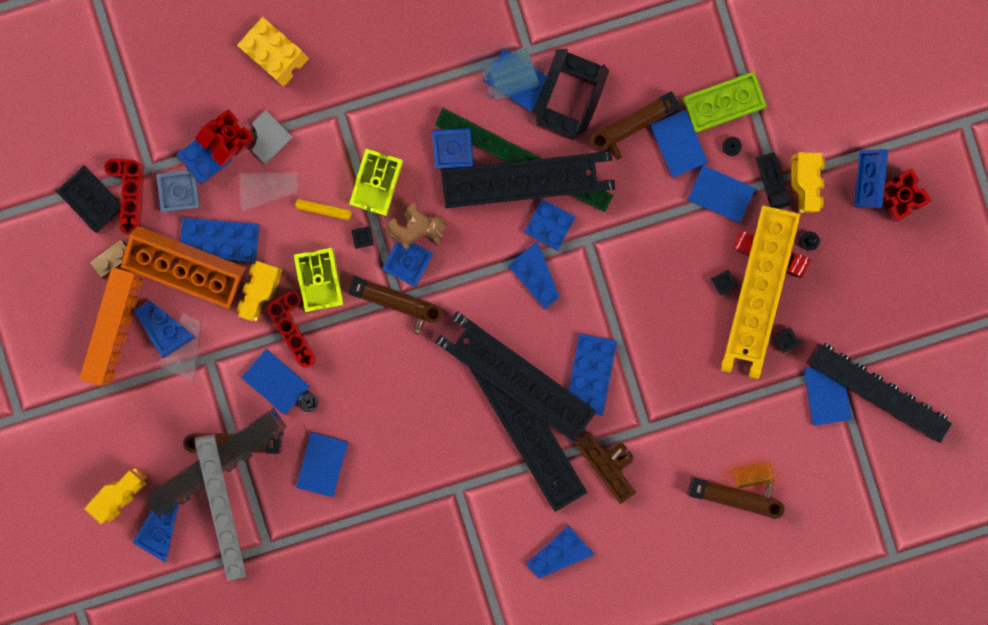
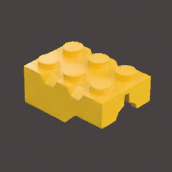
M264 17L237 44L243 52L283 87L292 79V70L294 68L300 69L309 59L301 49Z
M798 152L792 156L791 187L798 193V213L814 214L820 212V208H823L824 198L820 197V189L824 188V177H820V172L824 170L825 159L822 158V153Z
M256 261V264H252L249 275H252V278L244 286L243 293L246 296L244 301L240 300L238 304V317L251 321L259 320L264 303L275 296L283 269Z
M138 467L129 470L120 481L105 485L84 509L100 524L110 523L121 513L119 511L120 507L127 506L134 499L132 494L140 492L146 486L145 480L148 477Z

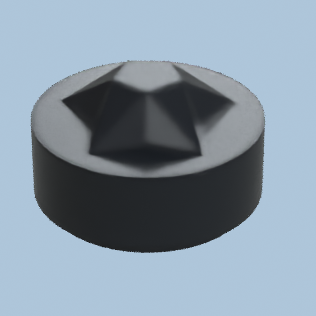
M730 136L723 142L722 149L726 155L736 156L742 150V142L738 137Z
M806 232L800 238L801 247L807 251L815 250L820 244V238L815 232Z
M305 392L299 397L298 405L303 411L312 412L318 406V398L311 392Z

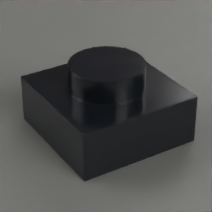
M371 226L351 230L355 249L374 246Z
M728 269L711 278L719 295H723L737 287Z
M791 327L773 336L783 354L800 344Z

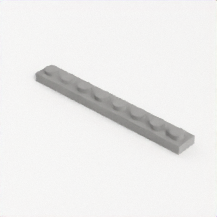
M215 435L195 438L227 581L246 577L245 565Z

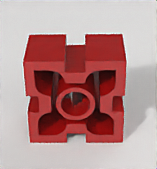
M229 109L220 114L216 120L213 119L205 124L195 137L204 149L209 148L212 151L211 157L220 166L231 160L234 155L237 156L244 151L255 138L245 126L240 128L237 124L239 120Z
M912 168L894 177L895 183L891 180L884 185L883 202H887L889 205L886 211L893 222L900 221L912 213L910 208L913 211L918 210L932 202L925 189L917 187L916 183L920 181ZM902 192L905 193L903 199L900 198V193Z

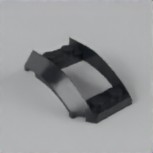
M556 49L544 85L534 106L537 126L572 141L586 131L596 110L609 73L605 64L602 66L569 53L568 49ZM560 72L594 85L580 121L546 108Z

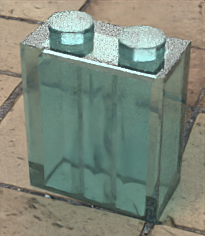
M527 48L483 63L484 69L481 70L484 81H489L490 87L487 89L491 99L495 98L496 102L540 86Z

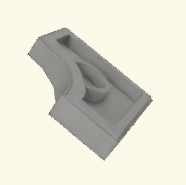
M266 110L252 123L257 132L256 145L252 151L265 164L293 139Z

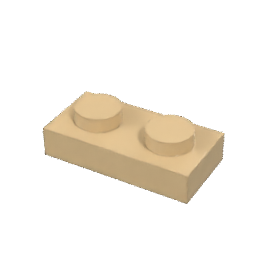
M119 240L90 262L101 278L108 275L112 267L117 268L122 264L127 247L122 240Z

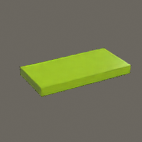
M754 71L682 97L695 133L767 108Z

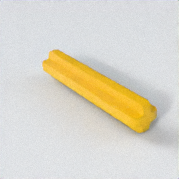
M297 199L295 208L298 210L348 221L352 215V211L302 199Z

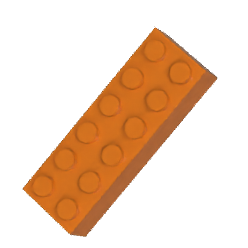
M137 226L130 234L121 268L230 309L236 300L246 267Z
M111 268L79 380L100 386L110 385L111 382H114L116 377L114 369L116 363L119 364L122 353H120V349L127 339L125 332L132 322L131 311L137 305L138 298L136 294L143 284L142 275L121 268Z

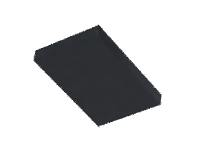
M85 165L56 191L95 233H98L121 211L119 200Z

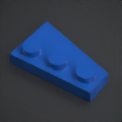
M537 241L508 266L541 306L546 309L559 298V294Z
M150 300L134 310L162 358L167 357L196 338Z
M162 493L132 543L163 562H167L180 502Z
M568 525L531 558L526 565L538 578H542L595 554Z

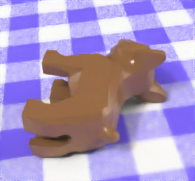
M413 203L407 208V212L404 213L408 221L406 227L399 226L394 218L384 229L390 238L396 240L407 250L409 245L423 236L430 237L438 245L439 238H443L442 233L446 227V222L442 216L427 217L424 213L418 211L417 205Z

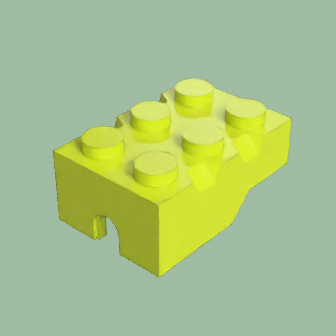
M365 149L349 205L387 217L404 161Z
M334 248L295 254L294 260L305 312L344 305Z

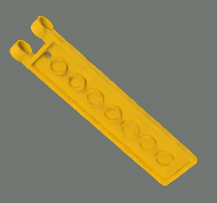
M762 205L725 355L721 364L722 372L731 373L734 358L752 361L749 378L759 380L801 214ZM744 349L748 350L747 354L743 353Z

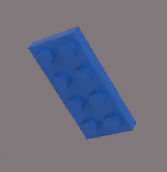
M182 218L180 242L225 260L256 262L260 224Z
M579 334L568 391L597 411L595 415L603 416L617 341Z

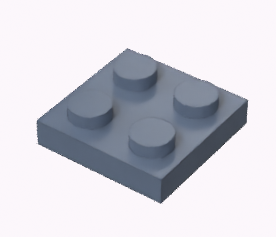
M189 170L156 174L162 213L200 208L197 180Z

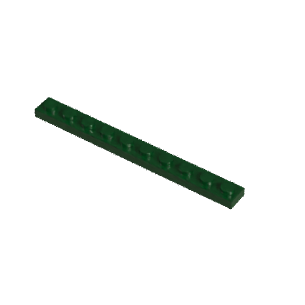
M444 107L434 124L441 129L471 128L472 145L506 162L542 159ZM607 191L572 194V196L603 212L606 211L614 196Z

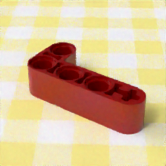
M113 158L105 162L104 170L110 176L123 178L120 230L124 234L130 235L137 226L141 227L144 166L136 160ZM117 163L119 169L117 172L112 173L111 166ZM133 164L138 166V171L135 174L130 172V167ZM132 183H135L137 186V190L134 193L129 192V186ZM133 202L136 208L130 213L127 207ZM127 215L133 216V217L135 216V219H133V218H131V219H130V218H127ZM130 223L134 225V228L127 229V225H130Z
M740 230L732 248L749 256L754 235ZM791 253L786 273L796 278H804L811 259L797 253Z
M290 291L272 301L268 305L267 311L298 364L308 368L315 364L316 355L290 313L302 305L303 298L299 292ZM292 294L298 296V303L296 305L289 303V297ZM279 304L282 308L279 315H275L272 311L273 306ZM286 320L292 324V328L288 332L282 328V324ZM295 337H299L302 341L299 348L294 347L292 344V340ZM306 347L307 350H304L303 352L306 356H311V358L309 359L310 363L303 362L302 360L304 359V355L302 353L298 354L297 351H300Z

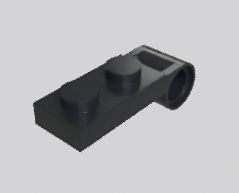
M775 152L756 157V163L770 207L782 209L791 206V198L788 190L785 188Z

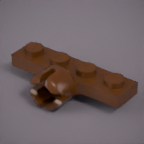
M591 431L575 441V445L620 504L636 494L635 489L622 473V470L633 461L630 451L624 454L627 449L624 444L619 443L611 450L606 451Z

